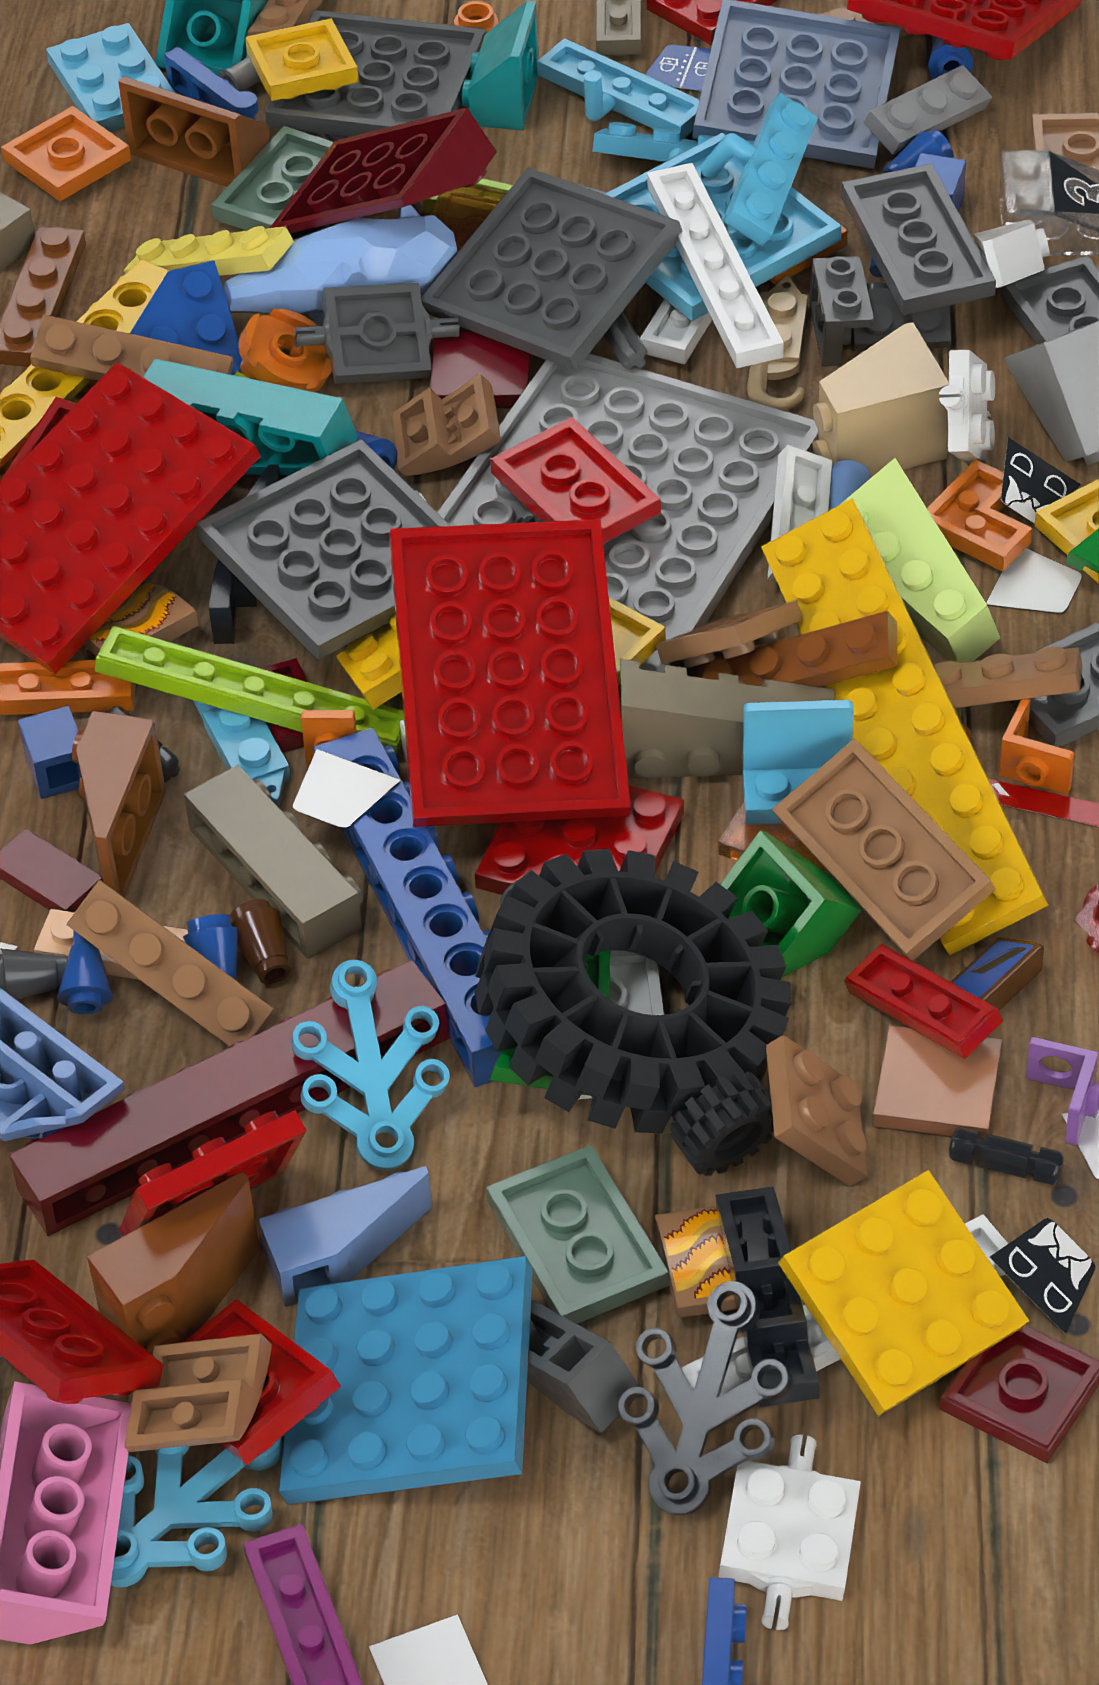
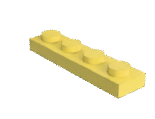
M257 226L247 231L230 233L228 230H222L213 235L198 237L188 234L178 239L164 241L154 238L137 248L136 257L127 265L124 272L127 274L140 260L169 271L214 260L219 276L269 271L291 247L294 240L286 226L267 229L263 226Z

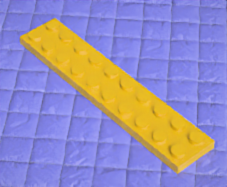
M853 498L761 546L786 603L795 600L798 602L803 620L797 622L796 625L801 635L888 611L897 621L898 666L829 684L825 688L834 689L835 700H850L853 702L852 740L855 738L979 867L996 888L994 892L940 937L948 954L952 955L1047 907L1049 904Z

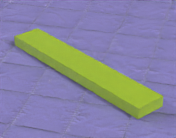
M112 627L96 657L95 672L302 732L301 715L303 710L355 711L357 733L373 728L383 747L391 745L396 755L402 744L400 721L404 720V714L401 709L382 704L373 710L366 699L120 627Z

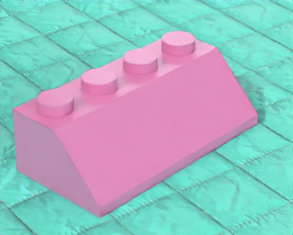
M14 1381L0 1429V1640L31 1645L104 1625L107 1616L129 1453L124 1445L131 1403L90 1397L83 1398L81 1402L76 1404H62L49 1399L46 1393L37 1385Z

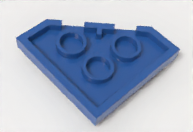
M215 261L168 271L129 334L232 356L233 369L231 375H234L236 371L242 373L240 370L242 358L238 349L239 340Z

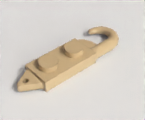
M785 276L769 292L760 293V297L784 343V357L750 365L747 382V393L750 401L782 411L796 407L802 401L805 393L802 387L796 388L791 396L785 398H775L766 393L767 380L789 378L799 373L808 313V294H801L789 276Z

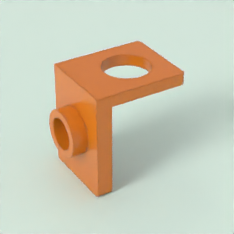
M1021 699L1002 738L999 776L1068 795L1072 786L1074 752L1026 738L1029 727L1030 699Z
M302 711L301 724L306 766H310L314 757L313 747L357 733L355 711Z

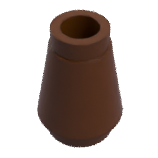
M264 899L250 900L237 906L231 912L230 918L232 927L238 928V948L258 975L261 983L273 984L283 980L290 974L291 968L288 963L280 912L273 908L269 901Z

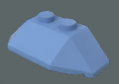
M0 988L1 1140L5 1142L83 1123L125 1090L124 1081Z

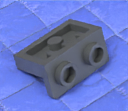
M859 257L813 258L809 307L822 366L841 365L843 345H850L851 328L873 326L874 315L862 262Z

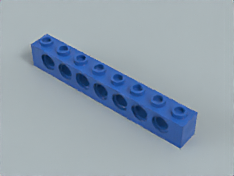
M373 728L313 747L314 754L318 749L401 780L399 777V763L391 745L383 747ZM399 781L349 827H341L409 961L413 960L446 1003L449 1039L474 1087H478L492 1082L490 1077L502 1052L496 1051L485 1031L491 1015L479 1014L475 995L480 978L475 977L477 967L490 930L482 932L478 925L479 914L470 892L461 893L457 886L459 885V878L455 864L449 854L441 856L438 850L439 840L435 827H413L409 781L403 783Z

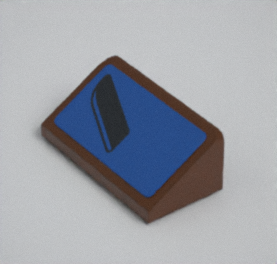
M998 937L961 971L951 983L1000 1010L1042 971L1044 946L1032 941Z

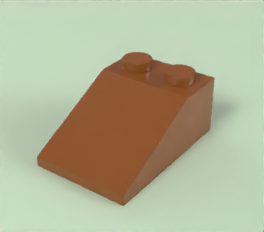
M92 711L84 732L78 731L75 735L72 759L74 763H79L81 773L79 795L81 799L86 800L103 882L125 897L166 793L155 723L153 719Z
M242 1171L87 1256L99 1312L151 1355H153L154 1346L183 1343L199 1330L259 1251L249 1179Z

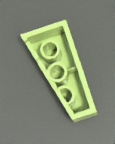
M894 458L842 503L853 498L859 508L918 633L948 660L958 663L973 662L1000 639V635L986 602L898 461Z

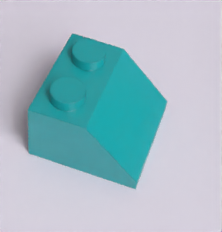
M166 0L155 60L158 68L166 69L164 54L176 47H180L193 58L201 60L209 70L219 76L220 71L246 59L245 37L248 36V30L268 0Z
M526 1L489 30L484 36L480 52H473L471 80H464L462 105L463 107H469L470 113L480 127L524 130L539 79L537 75L539 46L536 1Z

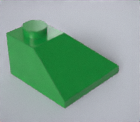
M761 830L720 883L721 886L738 897L729 919L752 910L768 929L761 946L778 945L787 966L782 977L829 953L863 910L830 874L769 833Z

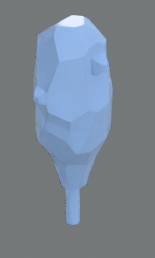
M412 205L400 208L397 219L354 218L295 239L291 247L271 270L241 273L227 280L223 290L230 313L257 314L260 312V314L269 315L272 309H287L303 316H308L317 326H323L325 317L322 293L324 288L419 283L422 297L456 256L458 250L453 231L436 216H420Z

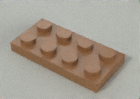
M855 738L772 808L774 814L902 953L912 961L996 890L992 881Z

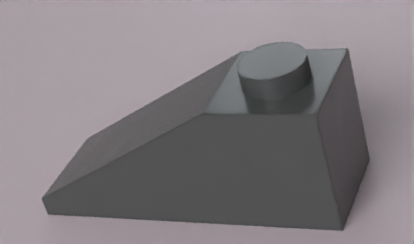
M531 1300L527 1381L567 1414L602 1433L612 1421L621 1416L618 1409L621 1395L626 1390L640 1387V1385L608 1340Z

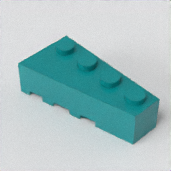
M159 359L153 360L143 378L255 444L260 458L244 474L262 475L268 465L279 464L280 475H291L355 443L358 439L343 398Z

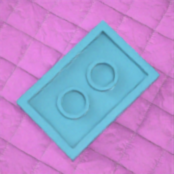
M129 23L111 26L104 31L78 39H69L62 44L46 48L49 65L78 110L109 132L125 128L118 81L123 76L175 93Z

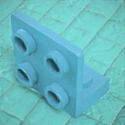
M852 701L746 703L744 705L743 791L746 825L783 824L776 817L772 808L852 741L854 713Z

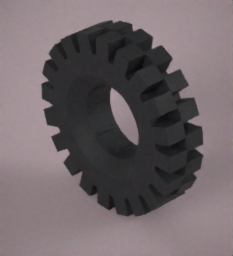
M610 849L583 850L577 866L567 854L545 861L539 875L530 870L514 884L510 897L505 896L480 955L475 976L480 978L475 995L479 1014L491 1015L485 1031L497 1052L516 1048L508 1067L528 1086L548 1073L553 1074L554 1076L544 1098L567 1112H570L582 1093L592 1097L588 1121L616 1129L625 1107H630L635 1132L663 1134L670 1116L676 1122L674 1116L677 1112L688 1108L685 1103L691 1097L696 1099L702 1095L700 1090L708 1084L711 1088L716 1086L717 1079L726 1075L730 1080L733 1073L741 1071L744 1075L748 1071L752 1072L754 1076L756 1075L759 1081H761L768 1067L766 1045L782 1036L789 1020L786 1014L792 1004L791 982L781 980L787 966L778 945L761 946L768 929L751 910L729 919L738 897L717 882L710 886L701 896L695 895L691 892V889L699 872L673 861L665 880L655 878V855L628 850L619 872ZM612 950L632 952L652 959L666 968L678 980L686 994L685 1002L689 1006L667 1015H648L628 1010L608 999L595 987L586 972L587 962L584 959L591 955L595 956L599 952Z

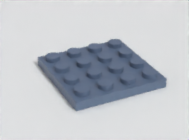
M722 0L695 117L692 138L698 139L700 134L717 136L720 133L725 135L735 133L746 141H755L769 104L781 92L794 102L803 105L808 111L818 117L803 157L874 169L879 139L863 122L870 110L887 102L901 28L737 0Z

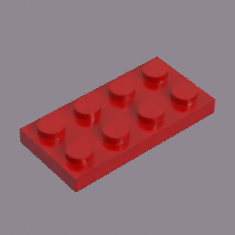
M35 1259L0 1264V1355L8 1360L18 1372L24 1374L43 1390L49 1399L62 1404H76L81 1402L83 1398L108 1394L127 1396L132 1394L134 1390L160 1386L164 1364Z

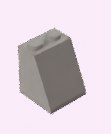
M1096 321L1004 357L1009 371L1065 462L1082 457L1086 465L1099 461V321Z

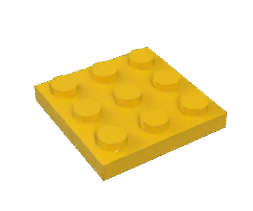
M929 1170L787 1253L778 1262L878 1417L1020 1330L1029 1322V1319Z

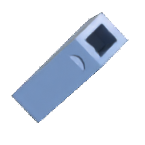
M426 1166L408 1172H397L383 1180L351 1190H340L329 1197L298 1207L283 1208L272 1215L258 1219L264 1256L284 1306L288 1307L298 1303L300 1288L351 1281L432 1208L429 1172Z

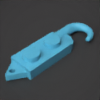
M192 700L203 719L204 728L226 769L229 770L239 765L253 781L256 779L261 780L267 787L273 802L279 808L285 781L291 780L290 769L265 721Z

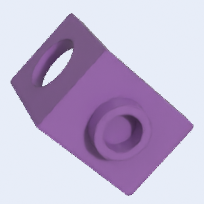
M1031 1037L1028 1049L1026 1078L1074 1090L1068 1109L1065 1143L1077 1146L1086 1116L1096 1118L1099 1110V1083H1096L1099 1052ZM1046 1056L1062 1058L1071 1065L1072 1070L1068 1072L1053 1071L1047 1068L1041 1059Z

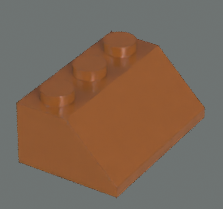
M125 76L118 81L130 155L228 187L271 140L268 124Z

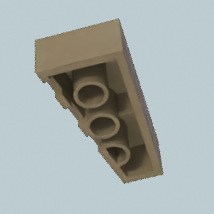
M620 659L622 729L628 778L743 775L744 705L746 703L835 700L834 689L766 680L762 686L748 685L739 680V675L718 673L716 680L687 676V669L682 667L665 665L663 672L640 669L639 661Z

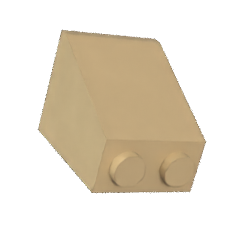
M913 322L902 325L819 381V403L813 405L814 420L818 429V440L813 441L812 445L813 454L832 460V466L841 460L857 461L869 469L871 478L894 458H896L903 470L947 459L948 410L941 404L939 398H943V396L939 395V392L948 385V380Z

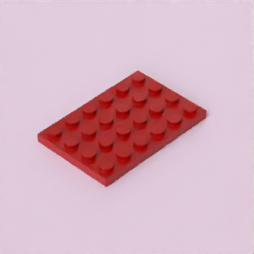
M116 362L0 483V638L56 675L197 525V522L213 508L260 458L255 444Z
M601 519L390 529L389 541L413 827L629 816L631 805Z

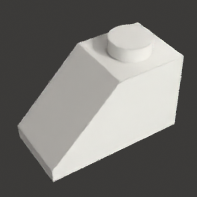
M1027 219L973 234L978 249L996 279V288L1045 270L1042 258L1050 256L1044 229L1035 230L1034 222Z

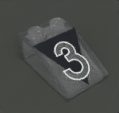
M1021 150L1002 152L999 193L1002 226L1029 219L1034 222L1035 230L1044 229L1050 255H1099V170L1051 151Z

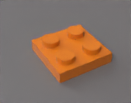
M74 106L67 108L1 146L4 162L59 202L131 161L128 144Z

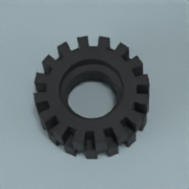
M741 1071L735 1072L730 1080L725 1075L717 1079V1084L713 1088L709 1084L700 1090L702 1095L697 1099L691 1097L685 1103L688 1108L686 1110H679L674 1116L676 1122L670 1125L672 1139L698 1174L701 1175L703 1173L705 1176H712L715 1170L718 1174L727 1171L730 1164L736 1167L744 1163V1156L747 1154L754 1156L760 1151L757 1147L760 1143L767 1144L773 1136L770 1132L774 1131L771 1096L752 1072L747 1071L744 1075Z

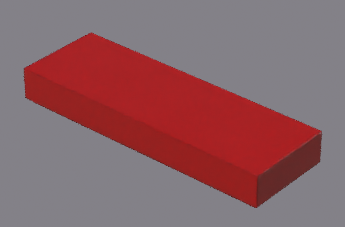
M882 943L843 980L849 993L963 1059H966L1003 1022L998 1008Z

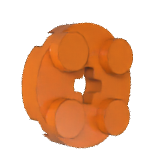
M272 309L269 315H262L260 317V312L253 315L242 331L238 342V349L242 358L240 364L242 374L253 380L310 392L321 389L332 372L331 359L324 345L296 348L294 340L295 326L308 327L317 325L307 317L287 309ZM283 347L288 349L290 351V356L284 354L281 351V348Z

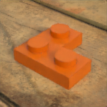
M975 459L927 509L951 547L1004 571L1031 544L1032 528L999 512L1005 506L1001 500L1004 472Z

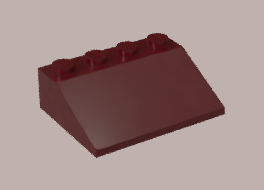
M468 108L336 140L270 228L286 226L289 233L405 207L460 187L473 186L486 175L487 171L485 168L497 151Z

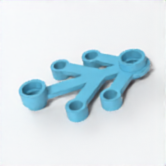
M348 960L341 963L335 969L330 984V993L333 1000L339 1006L348 1010L357 1061L328 1042L325 1029L314 1021L302 1022L294 1029L291 1048L299 1058L313 1060L364 1095L367 1115L336 1096L337 1087L335 1082L330 1077L322 1074L313 1075L305 1081L301 1092V1102L308 1111L315 1114H324L356 1137L357 1152L368 1166L377 1170L390 1171L401 1167L410 1158L414 1147V1136L410 1127L430 1100L443 1094L449 1082L450 1074L447 1066L439 1060L427 1059L421 1062L413 1078L414 1087L396 1109L391 1112L388 1089L421 1045L427 1044L434 1039L439 1027V1019L437 1014L429 1007L417 1006L412 1008L405 1017L403 1032L381 1059L370 1003L377 988V976L373 968L367 963L360 960ZM352 973L358 974L363 977L365 984L361 987H352L346 982L345 977ZM417 1018L424 1019L430 1024L431 1029L424 1033L418 1032L413 1029L411 1022ZM303 1034H312L318 1039L319 1044L316 1047L307 1048L300 1043L299 1037ZM427 1071L435 1072L440 1076L441 1083L436 1086L427 1085L422 1080L421 1075ZM314 1087H322L328 1092L329 1098L321 1102L315 1101L310 1097L308 1091ZM379 1133H389L395 1138L396 1144L389 1148L382 1147L377 1143L375 1136Z
M282 1437L270 1449L260 1454L248 1465H245L225 1449L182 1486L183 1455L188 1451L189 1446L154 1450L158 1455L154 1510L136 1525L135 1495L142 1490L145 1481L141 1463L135 1457L128 1455L126 1472H131L135 1475L124 1482L115 1552L119 1550L129 1551L123 1556L114 1557L111 1586L128 1587L137 1583L144 1576L148 1567L195 1566L202 1571L215 1570L226 1561L227 1548L223 1534L213 1527H241L250 1532L266 1528L272 1520L273 1512L269 1495L261 1489H246L239 1493L234 1501H204L244 1467L249 1470L261 1471L274 1466L283 1454ZM257 1505L263 1507L259 1513L254 1515L243 1512L249 1506ZM200 1528L190 1536L188 1541H158L171 1529ZM207 1544L217 1546V1549L209 1554L198 1552L200 1547Z

